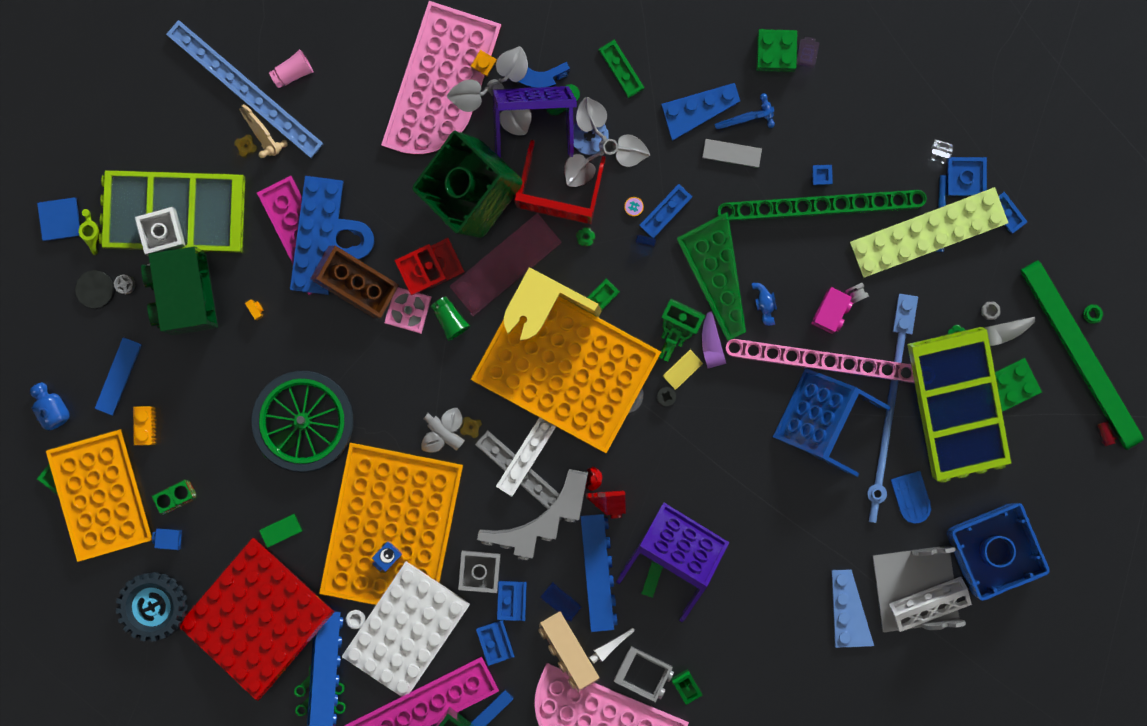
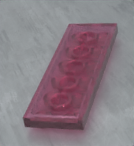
M537 213L449 287L475 316L522 277L529 267H534L562 242Z

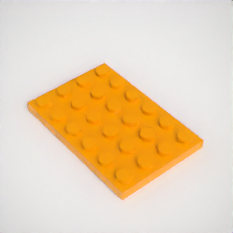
M121 429L46 451L77 562L152 541V535Z

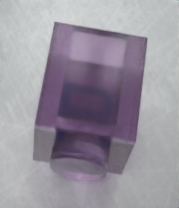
M805 37L800 40L797 51V65L814 68L820 44L816 42V39Z

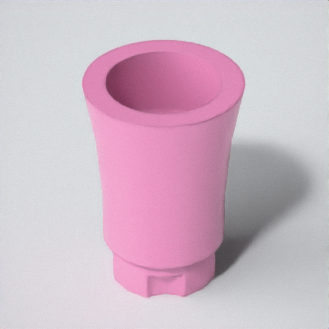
M299 49L294 55L270 71L269 74L275 85L281 88L305 75L313 73V69Z

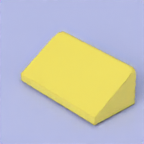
M690 349L662 377L676 390L703 363Z

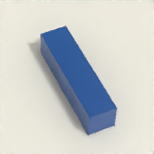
M504 690L471 723L474 726H486L514 698Z

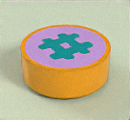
M631 197L625 202L624 207L628 215L635 217L642 213L644 205L639 198Z

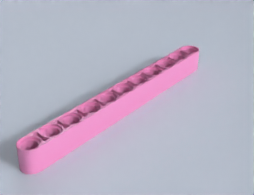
M732 339L726 345L727 354L735 358L915 383L911 364ZM737 343L740 347L739 352L731 353L729 345ZM750 346L758 348L759 353L756 356L749 355L748 348ZM771 348L778 352V356L775 359L767 356V351ZM789 351H793L797 355V359L793 362L788 361L786 358V354ZM813 354L816 358L815 363L808 364L805 361L806 355ZM826 357H832L835 360L833 367L825 365L824 360ZM847 359L852 360L854 363V367L851 370L844 368L843 363ZM865 362L872 364V372L867 373L863 370ZM884 365H889L892 368V373L888 376L882 373ZM921 366L922 371L926 370L930 373V379L924 381V385H927L934 380L935 373L930 367ZM903 368L910 369L911 376L909 378H904L901 375Z

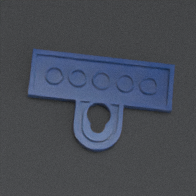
M305 176L290 290L329 295L328 290L310 280L328 246L335 245L356 259L366 257L373 249L374 235L366 224L360 221L339 219L344 183L342 180ZM349 230L354 235H358L361 242L358 246L346 249L338 246L336 238L339 232Z

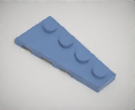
M831 570L835 648L874 646L852 570Z

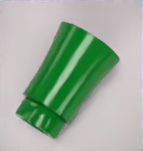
M442 297L431 305L434 315L442 326L448 341L458 337L470 328V325L459 314L452 302H449L447 297Z

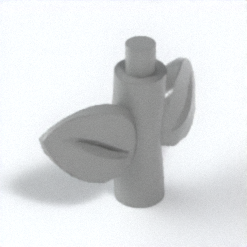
M458 408L446 411L441 419L437 416L433 418L429 413L423 418L429 423L427 426L432 430L422 440L421 449L423 451L438 452L445 443L457 451L465 440L454 433L462 425V415Z

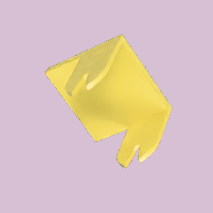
M529 267L506 309L504 326L509 334L520 321V317L525 316L527 322L524 323L520 340L535 336L542 328L558 296L596 317H599L602 310L598 303Z

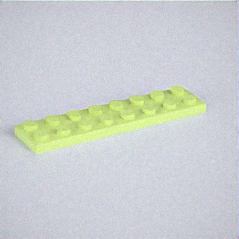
M994 187L851 241L850 244L863 278L1008 224V220Z

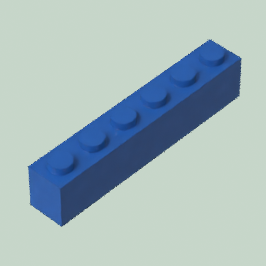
M604 514L581 516L591 632L614 630V625H617V614L612 612V606H616L615 594L611 595L610 587H614L613 575H609V568H612V558L607 556V549L611 548L610 537H606L605 529H609L608 518H604Z
M334 612L313 637L307 726L336 725L337 715L334 714V706H337L338 703L335 687L339 685V675H336L337 667H340L341 660L340 656H338V648H341L342 637L339 636V629L343 627V617H340L341 612Z

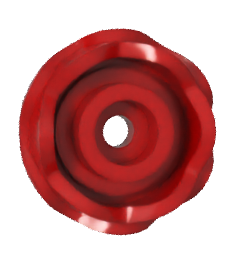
M596 467L588 468L585 488L593 491L600 487L602 473Z

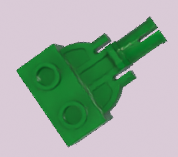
M670 299L662 315V318H664V332L661 338L665 339L667 333L669 334L661 349L659 358L662 359L667 351L664 360L669 362L679 339L681 338L678 346L682 347L685 340L691 338L694 333L697 334L706 315L674 299Z

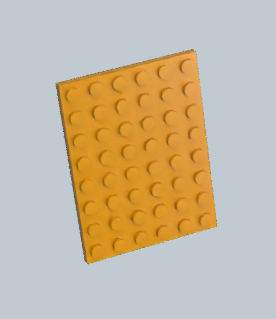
M558 296L540 331L529 339L520 340L524 323L527 322L525 316L520 317V321L509 334L506 331L503 319L471 380L598 450L607 453L661 351Z
M350 443L319 594L377 605L406 561L440 583L463 465ZM387 541H390L402 555L386 572L384 570L379 571L372 564L374 562L372 557Z

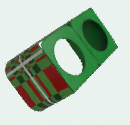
M183 480L153 495L152 498L159 513L165 515L195 500L196 492L190 481ZM178 486L186 487L188 490L186 498L177 499L175 497L174 491ZM162 494L170 498V505L166 508H161L157 504V498Z

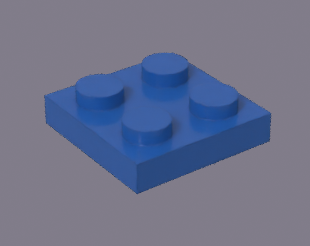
M987 157L947 158V196H973L987 190Z

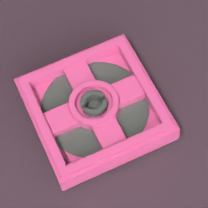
M398 287L390 301L384 323L422 334L432 297L420 293L411 296L409 290Z

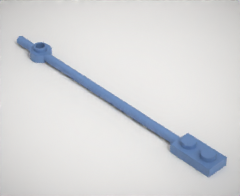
M898 294L892 331L898 333L894 362L902 363L906 334L912 335L918 302L917 296ZM891 380L887 405L891 409L890 411L886 410L875 484L870 486L867 491V497L872 502L869 522L874 523L877 521L879 503H882L887 497V491L882 486L899 382ZM876 490H879L881 492V495L878 498L874 496V492Z

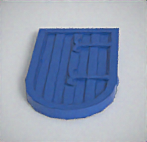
M917 471L891 479L899 511L903 518L911 523L925 521L930 515L931 504L921 472Z

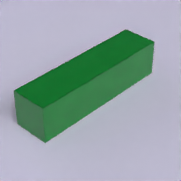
M653 560L641 593L652 598L663 568Z

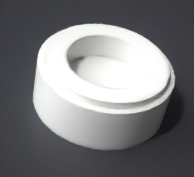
M352 610L346 616V623L352 629L361 628L366 621L364 613L360 610Z

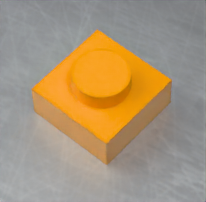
M480 50L471 64V68L488 76L497 59Z
M251 299L245 303L255 320L264 317L261 313L264 310L258 301L254 302Z

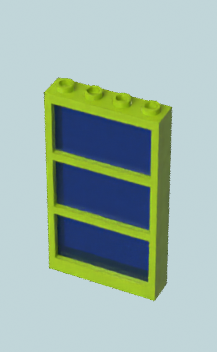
M979 327L907 344L932 477L939 482H947L952 477L964 478L969 476V473H985L987 469H1002L1007 464H1011L987 329Z

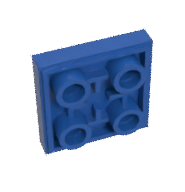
M77 198L37 203L42 241L80 236L78 233L80 220Z

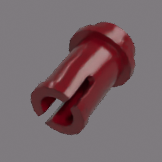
M1109 421L1098 424L1097 426L1103 439L1101 443H1104L1105 447L1115 444V439L1117 438L1112 433Z

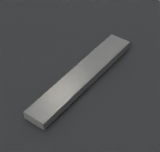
M488 430L475 444L504 471H506L515 457V454ZM531 468L520 484L547 509L559 496V493Z

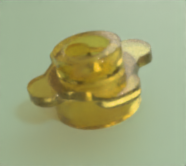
M245 135V137L235 140V146L238 147L239 155L245 157L247 153L257 150V146L252 142L253 138L251 135Z
M465 417L463 419V428L460 430L461 434H468L473 438L478 437V430L482 425L481 421Z

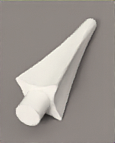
M631 628L616 639L593 650L595 654L589 657L593 663L598 660L603 661L635 629Z

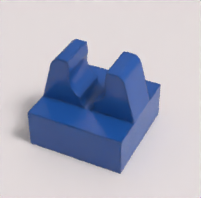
M832 165L812 166L813 185L833 184Z

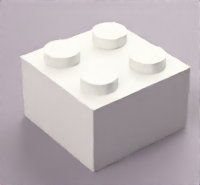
M173 207L135 217L145 255L148 256L151 253L186 247L177 212Z

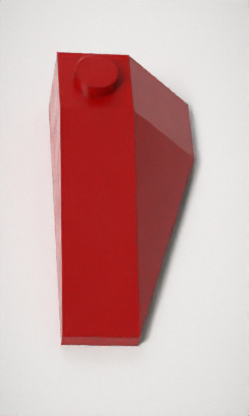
M624 490L586 493V498L603 513L610 515L611 519L622 518V514H626Z

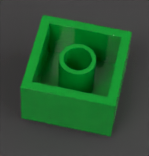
M759 29L757 33L756 71L795 72L797 62V30Z

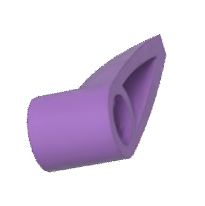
M712 311L707 313L702 331V347L707 368L726 364Z

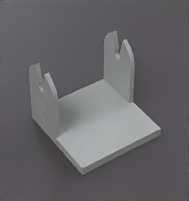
M941 546L872 556L883 632L898 630L895 617L889 606L890 603L954 579L950 552L956 551L955 547ZM941 604L937 609H943L947 604ZM925 610L919 616L927 615L929 611ZM957 610L912 628L922 627L926 630H941L944 627L956 628L965 626L966 622L959 618ZM910 617L902 619L901 624L908 622Z

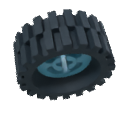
M153 572L138 575L125 584L126 586L120 590L119 593L121 595L116 601L118 604L116 614L120 616L118 621L120 624L123 623L125 632H130L133 638L138 637L141 641L150 640L151 642L166 638L180 628V624L186 616L185 611L188 610V605L185 604L187 597L182 593L184 589L181 585L178 586L176 584L177 581L174 578L171 579L168 577L169 575ZM151 593L159 594L166 604V610L163 615L161 614L163 604L145 612L149 616H154V620L145 618L140 611L142 598L145 600L142 606L143 609L151 606V603L160 601L159 598L152 597Z

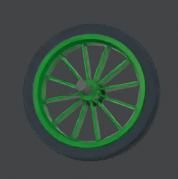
M312 371L289 372L272 380L259 394L252 411V433L263 455L278 467L293 472L316 471L334 462L346 449L353 431V412L344 391L330 378ZM307 386L303 412H300L291 387ZM312 386L322 390L324 394L310 411L305 413L309 387ZM288 388L297 409V415L276 399L281 392ZM327 394L336 407L311 417L312 411ZM273 400L294 415V419L267 415ZM337 410L339 425L316 423L312 419ZM266 418L293 421V424L268 433ZM312 424L338 428L332 443L311 428ZM294 426L295 429L277 448L269 435ZM309 429L329 444L324 451L317 455L307 431ZM299 430L295 457L280 451L294 433ZM302 431L306 433L314 456L298 458Z

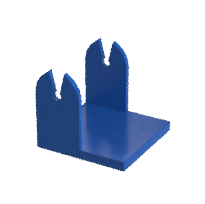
M805 368L773 437L858 477V472L829 457L857 397L887 411H890L891 407L857 387Z

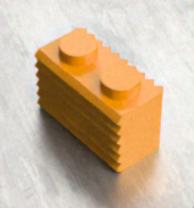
M133 407L134 445L156 444L155 407Z

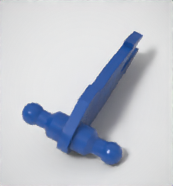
M763 93L760 95L762 109L716 123L715 128H725L761 117L767 119L768 127L773 128L775 126L773 121L774 107H771L770 102H768L767 94Z

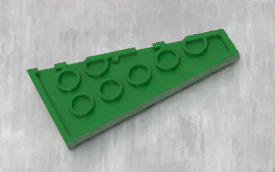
M728 212L678 237L677 240L727 341L745 333L746 328Z

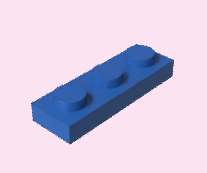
M678 184L639 226L653 239L690 201L692 196Z

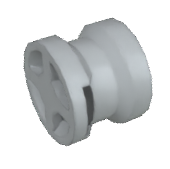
M119 275L114 281L116 291L125 295L132 293L136 286L134 279L128 275Z
M863 282L845 290L852 297L850 302L853 304L869 297L868 293L863 289Z

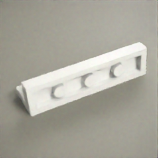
M962 577L889 604L900 632L972 605L968 588ZM965 596L964 601L955 602L958 598ZM947 604L945 608L937 609L939 605ZM929 611L927 615L919 616L921 612ZM910 617L908 622L901 624L902 619Z

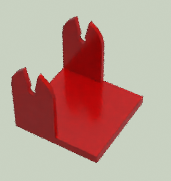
M531 140L521 178L523 183L519 192H516V207L591 224L606 156L601 158L590 209L524 194L535 144L534 140Z

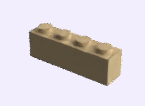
M561 612L554 614L539 624L540 629L538 631L541 637L548 640L550 644L548 648L553 656L556 655L560 661L558 665L563 673L566 672L568 674V682L573 690L576 688L579 692L599 680L598 674Z

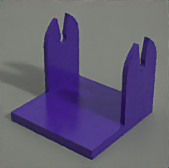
M569 86L492 89L495 153L500 158L499 111L566 108L567 151L569 157H573V107H577V102Z
M663 503L616 583H621L640 553L697 587L679 619L680 622H683L707 588L729 542L666 503Z

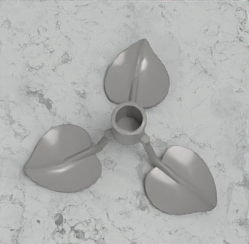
M518 46L505 51L498 57L496 70L501 76L505 77L499 80H490L483 92H481L480 83L470 79L455 85L447 94V98L462 111L472 112L476 110L482 102L480 96L485 95L487 92L492 95V89H504L502 82L507 81L508 78L513 82H518L524 78L528 69L527 56L524 50ZM530 109L503 110L500 112V124L506 131L515 135H525L528 132L531 123Z
M585 97L578 105L576 123L582 131L589 132L593 129L602 138L599 143L600 152L587 159L583 155L575 154L566 160L564 174L566 184L570 187L581 186L589 182L596 170L595 166L589 161L603 154L612 155L616 153V160L626 167L637 165L643 159L650 156L645 144L633 135L626 134L620 136L617 144L615 140L607 139L606 136L598 131L596 127H602L605 124L607 112L603 105L589 97Z

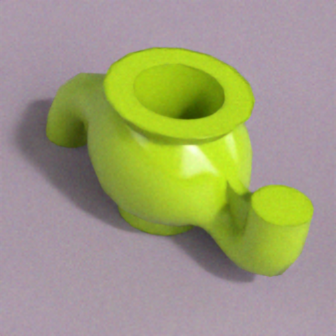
M84 209L82 215L85 217V222L80 225L78 233L89 246L91 253L97 255L96 242L100 234L99 228L91 220L90 211Z

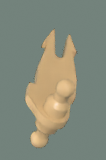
M245 104L241 105L243 108H240L244 119L262 143L261 146L264 151L259 152L260 158H265L267 155L275 156L279 154L283 147L288 146L286 140L275 143L265 126L252 113V110Z

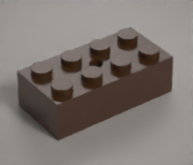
M335 245L328 246L310 278L313 282L372 318L382 317L399 284Z

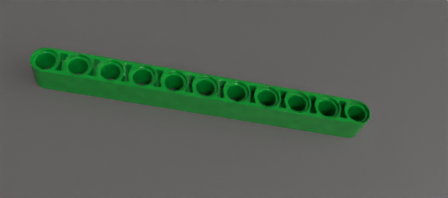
M921 190L729 202L719 206L717 216L722 215L721 209L724 207L731 210L729 222L909 210L922 207L926 203L927 197ZM913 195H919L921 197V204H915L913 202ZM894 196L902 198V205L897 206L894 204ZM876 197L882 198L884 202L882 207H877L874 204ZM859 198L864 201L863 208L856 207V199ZM837 200L845 202L844 209L841 210L836 207ZM817 202H825L826 210H818ZM798 203H805L807 211H799L797 208ZM786 204L788 212L781 213L778 210V206ZM761 205L768 206L769 213L766 215L761 214L759 207ZM742 206H747L750 209L748 216H743L740 213Z
M1036 260L1021 269L1025 281L1122 446L1128 450L1144 441L1140 430L1040 261Z

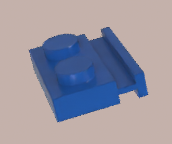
M499 581L497 620L525 621L527 582Z
M503 620L476 629L488 666L515 657Z

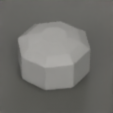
M986 302L981 307V315L986 320H995L1000 315V306L996 302Z

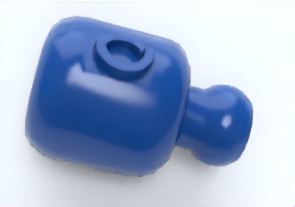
M41 382L30 388L31 396L37 400L32 406V411L42 428L49 431L66 423L70 416L61 397L55 393L49 394L47 392V385Z

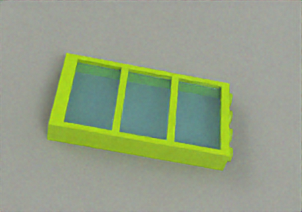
M105 171V175H102L101 185L104 187V194H101L103 213L100 214V225H103V230L99 234V243L102 244L103 248L143 250L135 217L173 207L176 209L186 245L183 248L195 246L204 252L243 253L244 175Z

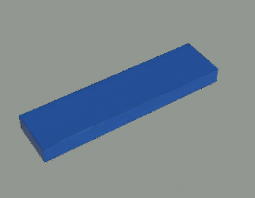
M124 337L122 338L95 409L114 416L142 344Z

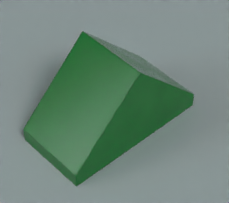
M688 669L671 678L686 705L702 696Z

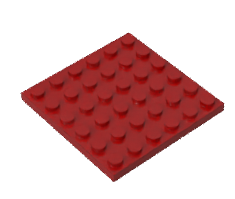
M252 538L185 616L180 624V628L255 700L259 701L332 616L334 611L261 543Z

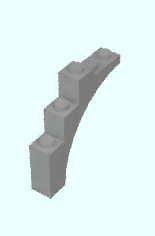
M569 469L565 484L558 498L538 518L513 529L498 531L480 530L477 540H480L484 545L500 544V547L505 549L515 547L514 555H518L517 558L522 560L533 558L537 536H540L541 540L552 541V539L557 537L560 517H563L564 521L575 522V520L580 519L588 472Z

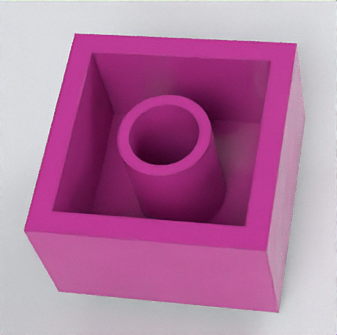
M830 287L827 289L811 324L831 334L838 330L840 331L845 321L842 317L852 307L853 303L850 302L852 297Z

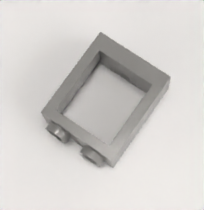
M630 646L614 678V682L656 702L657 698L661 700L665 692L663 688L665 682H670L674 674L671 671L673 667ZM635 655L665 668L653 694L624 680Z

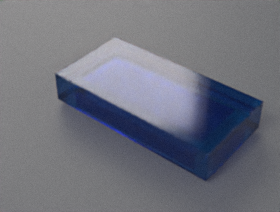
M553 582L541 595L545 602L557 612H561L563 617L569 622L582 608L580 604Z

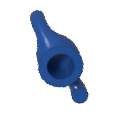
M752 283L753 290H759V299L755 300L757 310H762L763 323L768 326L775 325L774 317H771L773 310H777L774 292L770 294L761 283Z

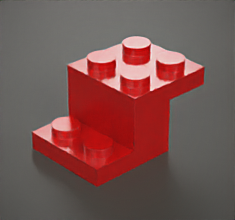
M449 238L433 245L428 244L394 260L411 296L427 288L436 287L465 273Z

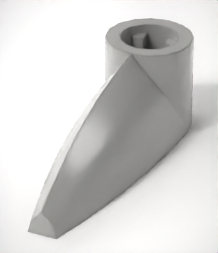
M1035 317L984 327L988 332L990 346L1002 344L1018 337L1035 322Z

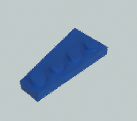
M733 83L661 104L671 140L674 141L681 135L740 102L736 85Z

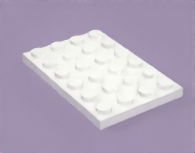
M406 561L342 657L402 697L412 691L470 603Z

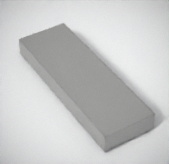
M705 139L702 158L759 168L762 148Z

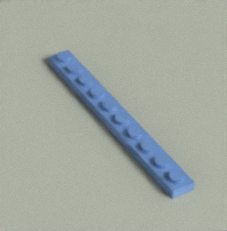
M178 20L166 34L311 159L324 145L182 22Z

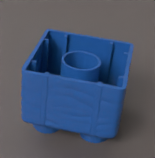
M1006 504L957 524L947 531L948 540L951 546L956 549L954 554L972 595L979 600L990 599L1049 573V566L1022 504Z

